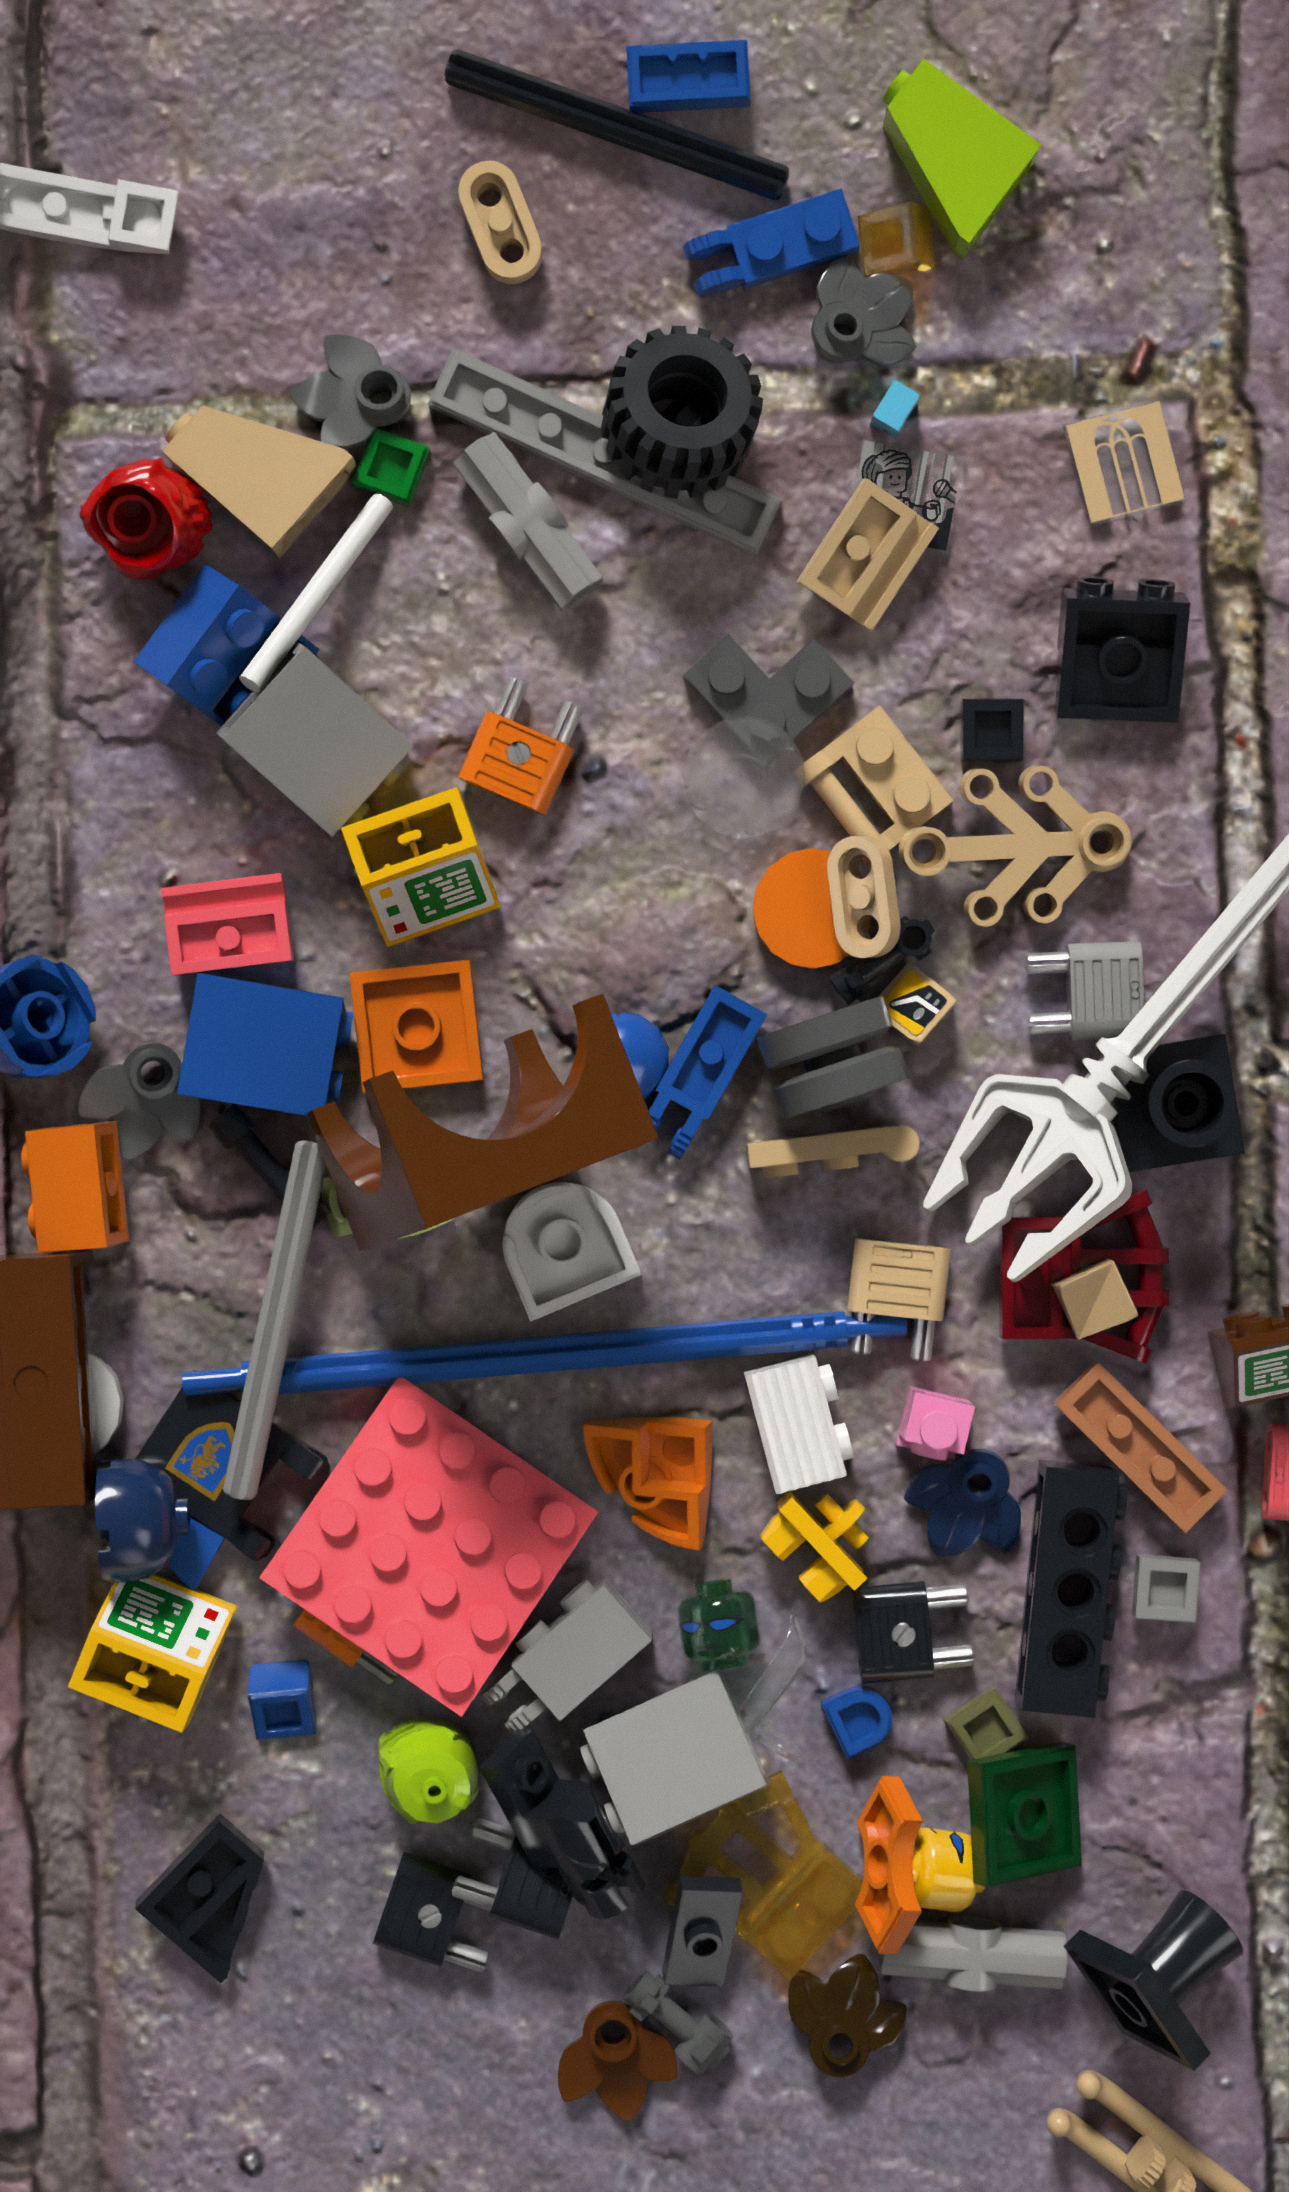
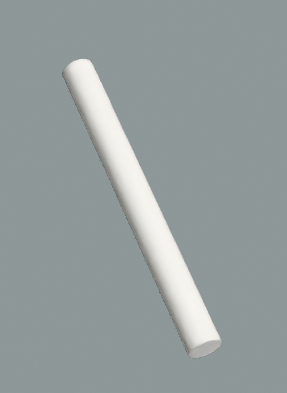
M378 493L372 495L241 674L239 679L248 689L254 692L261 691L392 511L393 505L385 496Z

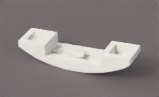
M0 163V229L95 248L169 254L179 191L118 179L117 185Z

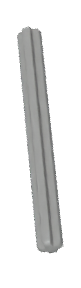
M298 1141L294 1147L223 1486L224 1494L235 1499L252 1500L258 1492L326 1167L319 1144L312 1141Z

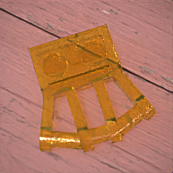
M780 1770L768 1776L771 1786L716 1810L719 1815L705 1831L697 1829L687 1840L690 1847L676 1883L668 1884L663 1899L674 1907L680 1875L704 1876L709 1864L714 1866L725 1877L740 1878L743 1894L750 1901L743 1909H739L735 1930L743 1940L754 1946L791 1980L856 1910L855 1903L862 1887L863 1878L812 1831L783 1770ZM781 1804L801 1846L791 1855L752 1818ZM736 1832L743 1835L779 1869L764 1886L722 1849Z

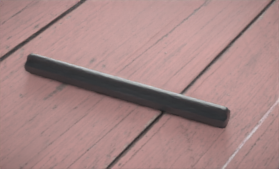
M460 49L452 51L446 64L445 81L453 87L774 201L779 200L785 191L789 179V168L784 164Z

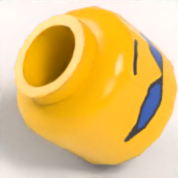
M927 1827L919 1829L913 1852V1882L920 1908L961 1912L971 1905L976 1893H982L985 1889L984 1886L973 1883L972 1845L969 1834Z

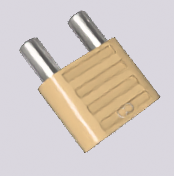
M855 1238L847 1310L854 1312V1317L862 1323L864 1313L867 1315V1322L875 1314L914 1319L910 1357L916 1361L920 1359L923 1323L926 1320L922 1361H930L935 1321H943L951 1249ZM865 1334V1339L863 1340V1355L870 1354L873 1339ZM861 1335L851 1341L850 1350L853 1353L859 1354Z

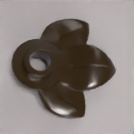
M856 1954L842 1963L830 1976L827 1983L810 1972L797 1969L790 1980L788 1990L790 2018L794 2025L809 2037V2053L814 2064L822 2072L830 2076L846 2077L856 2073L865 2064L869 2053L890 2048L902 2034L907 2006L898 2001L880 2000L878 1975L871 1962L863 1954ZM837 2033L845 2034L851 2043L849 2053L842 2058L834 2057L829 2050V2041Z

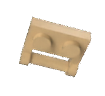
M880 705L794 771L804 786L811 784L850 836L873 837L881 841L889 851L900 843L903 836L909 830L921 827L954 801ZM841 759L892 823V826L883 833H878L829 768ZM864 856L861 860L868 868L869 866H871V863L866 856Z

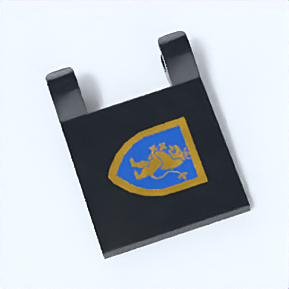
M181 1388L135 1460H144L160 1467L172 1479L177 1499H189L190 1515L226 1538L244 1555L252 1560L259 1561L268 1556L275 1546L276 1540L274 1536L242 1518L253 1499H235L225 1495L223 1492L241 1400L230 1393L184 1396L183 1388ZM272 1422L258 1491L279 1459L304 1478L313 1479L322 1474L328 1464V1458L316 1448L294 1437Z

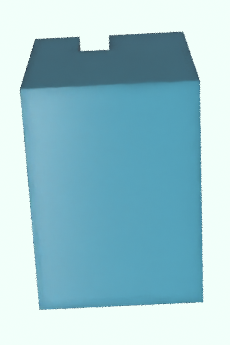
M894 379L874 412L870 424L881 431L885 429L889 432V436L896 439L917 405L920 394Z

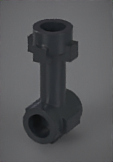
M904 916L900 919L901 930L899 939L890 952L881 957L863 958L856 964H853L846 957L834 965L837 970L827 977L848 1006L857 999L861 1003L871 996L873 992L868 984L906 957H914L917 961H921L931 953L930 945L935 929L928 920H910Z

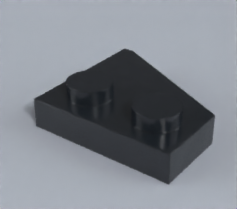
M219 1814L136 1900L135 1910L218 1982L222 1983L228 1976L236 1942L246 1920L249 1901L253 1889L256 1888L264 1863V1851L222 1814Z

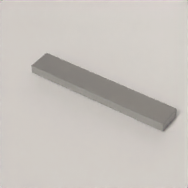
M454 348L428 401L429 408L488 435L495 432L499 439H502L507 444L753 557H757L782 502L781 498L728 475L726 484L722 488L714 492L706 485L703 496L690 498L687 490L679 491L677 499L664 497L665 489L654 486L652 493L639 488L642 479L635 475L628 480L619 472L622 460L611 461L606 452L608 439L602 438V416Z

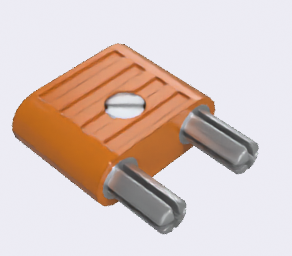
M510 677L507 680L494 713L490 711L485 712L457 778L532 812L546 816L575 750L568 744L583 709L578 704L575 705L560 741H558V738L573 702L565 701L549 736L514 722V717L528 686L524 681L520 680L505 717H503L518 680L517 678Z

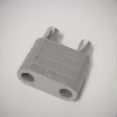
M1140 941L1066 944L1065 952L1026 954L1025 962L1065 960V964L1026 965L1025 969L1028 974L1065 973L1067 1012L1030 1013L1027 1022L1067 1021V1024L1027 1026L1030 1034L1068 1033L1070 1040H1095L1102 1037L1113 1039L1124 1031L1145 1006L1143 954Z

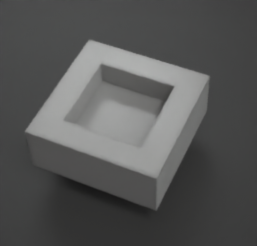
M1136 1554L1132 1615L1137 1619L1196 1623L1200 1561L1196 1558Z

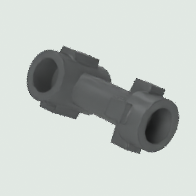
M647 1970L642 1971L623 1996V2000L631 2005L629 2012L640 2021L650 2013L682 2040L675 2048V2053L692 2071L702 2075L709 2066L714 2069L729 2052L727 2044L733 2038L732 2032L720 2019L709 2012H706L699 2021H696L666 1995L670 1985H664L663 1976L658 1973L654 1977Z

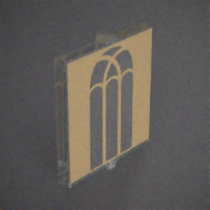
M1161 399L1120 410L1116 406H1109L1105 414L1063 425L1089 528L1131 518L1134 522H1139L1146 513L1187 502Z

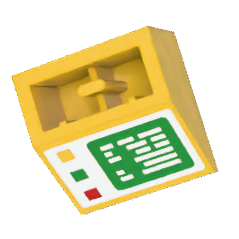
M458 787L341 828L361 887L387 948L502 908L464 799Z
M157 1573L145 1579L114 1583L90 1629L68 1688L182 1733L195 1715L238 1606L197 1589L194 1591L187 1585Z

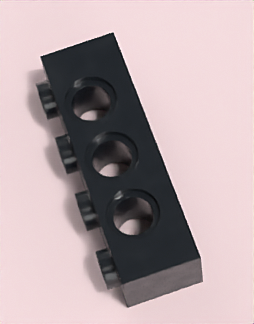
M1039 1460L1015 1689V1700L1022 1711L1095 1718L1097 1701H1105L1107 1698L1109 1667L1107 1664H1101L1103 1640H1112L1115 1627L1114 1604H1107L1109 1580H1118L1121 1568V1545L1113 1543L1115 1519L1124 1520L1128 1496L1127 1485L1119 1483L1120 1474L1111 1467ZM1077 1513L1090 1514L1093 1519V1530L1090 1536L1081 1542L1066 1540L1064 1527L1067 1520ZM1071 1574L1086 1576L1087 1590L1082 1598L1075 1602H1064L1059 1599L1058 1587L1066 1576ZM1069 1634L1080 1637L1081 1649L1073 1660L1059 1662L1052 1658V1647L1058 1638Z

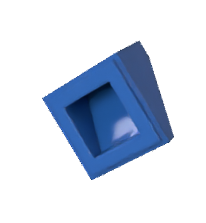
M294 1660L252 1665L249 1672L247 1695L256 1740L316 1734V1715L309 1661Z

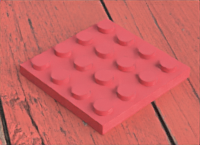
M400 1377L395 1380L259 1578L462 1717L598 1514V1511L414 1384Z

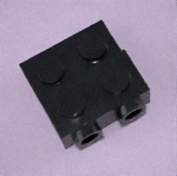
M1081 577L1077 579V588H1062L1057 648L1060 653L1055 701V714L1057 718L1178 723L1191 603L1183 592H1175V583L1159 579H1144L1138 581L1137 591L1114 590V581L1111 579Z

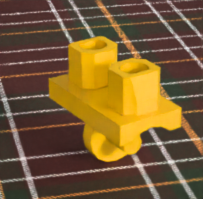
M788 1491L777 1501L779 1512L772 1517L760 1534L761 1539L782 1561L805 1540L816 1549L820 1556L798 1577L820 1603L840 1592L847 1584L855 1591L868 1579L863 1573V1568L836 1540L842 1535L856 1550L869 1538L855 1523L865 1510V1507L857 1499L850 1501L841 1508L828 1493L822 1496L814 1506L828 1520L824 1526L791 1491Z

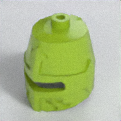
M429 1715L414 1717L401 1722L388 1733L384 1732L379 1737V1771L384 1792L391 1805L411 1825L417 1824L419 1821L441 1823L456 1816L461 1810L466 1809L477 1797L480 1788L476 1755L468 1734L453 1721Z

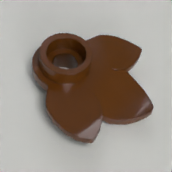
M611 2000L602 2002L591 2009L584 2021L583 2036L573 2041L563 2050L559 2061L558 2086L561 2097L565 2102L580 2099L596 2089L597 2094L607 2107L622 2120L628 2122L633 2119L642 2106L648 2091L649 2080L661 2082L677 2078V2058L669 2040L664 2035L643 2027L642 2021L629 2012L630 2005L621 2001ZM610 2021H616L624 2027L625 2031L620 2037L612 2039L603 2034L602 2027Z

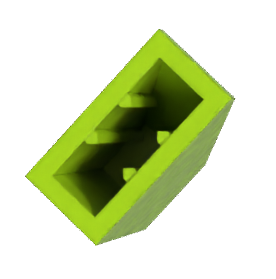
M923 58L911 75L902 70L886 91L882 99L888 105L883 129L955 255L964 260L1033 166L1042 144Z

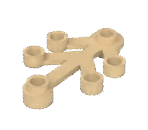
M1031 766L1025 769L1019 777L1018 787L1020 793L1029 801L1044 802L1071 830L1047 832L1000 788L999 780L992 771L988 769H971L962 776L959 783V791L962 798L970 804L982 805L1012 834L946 837L942 831L936 828L921 826L909 830L903 836L899 844L898 853L902 865L908 871L922 876H932L940 873L945 869L948 862L1012 859L985 890L973 891L964 901L963 911L967 920L974 925L982 927L992 926L1001 919L1005 904L1048 857L1071 856L1046 887H1034L1023 898L1022 908L1026 917L1031 921L1046 924L1055 921L1060 916L1063 902L1092 870L1099 872L1111 871L1119 867L1126 860L1131 849L1132 839L1125 821L1110 812L1098 811L1089 813L1059 785V779L1054 770L1047 766ZM1038 772L1044 774L1048 781L1046 791L1039 796L1031 791L1029 785L1032 776ZM978 775L985 777L989 784L987 794L980 799L974 797L970 790L971 781ZM1098 830L1104 831L1108 837V845L1100 853L1095 852L1090 843L1092 835ZM925 839L930 843L932 852L926 861L920 863L913 857L912 849L918 840ZM1045 893L1051 899V909L1046 915L1039 916L1034 911V901L1040 894ZM987 897L992 902L993 910L988 918L981 920L975 914V903L980 898Z

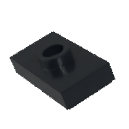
M680 1875L662 1966L664 1985L724 1987L743 1895L740 1878Z

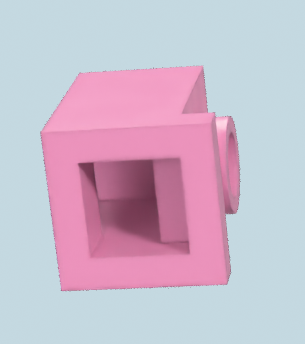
M909 1386L895 1444L910 1448V1452L943 1461H946V1458L955 1459L956 1453L964 1455L975 1406L967 1399Z

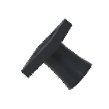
M1226 1034L1160 1044L1147 1059L1146 1071L1149 1077L1142 1084L1129 1080L1125 1085V1088L1132 1096L1130 1100L1115 1097L1111 1102L1118 1112L1113 1122L1129 1172L1245 1154ZM1183 1091L1186 1092L1189 1098V1109L1186 1115L1179 1114L1174 1107L1175 1097Z
M1180 1890L1160 1921L1131 1954L1082 1930H1079L1064 1945V1948L1067 1949L1068 1954L1124 2035L1193 2071L1211 2054L1179 2006L1215 1973L1243 1954V1947L1229 1924L1204 1900L1189 1891Z

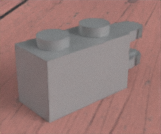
M605 1576L594 1586L586 1579L571 1590L560 1602L565 1611L548 1626L542 1619L530 1626L514 1642L519 1651L514 1655L512 1665L481 1693L480 1697L490 1706L501 1701L522 1679L534 1691L535 1695L525 1704L518 1706L509 1715V1719L504 1724L512 1734L516 1729L522 1730L547 1708L561 1721L652 1641V1630Z

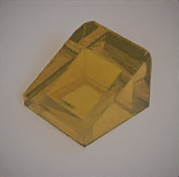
M910 201L857 216L864 276L869 277L877 273L903 274L936 268L932 218L928 208Z

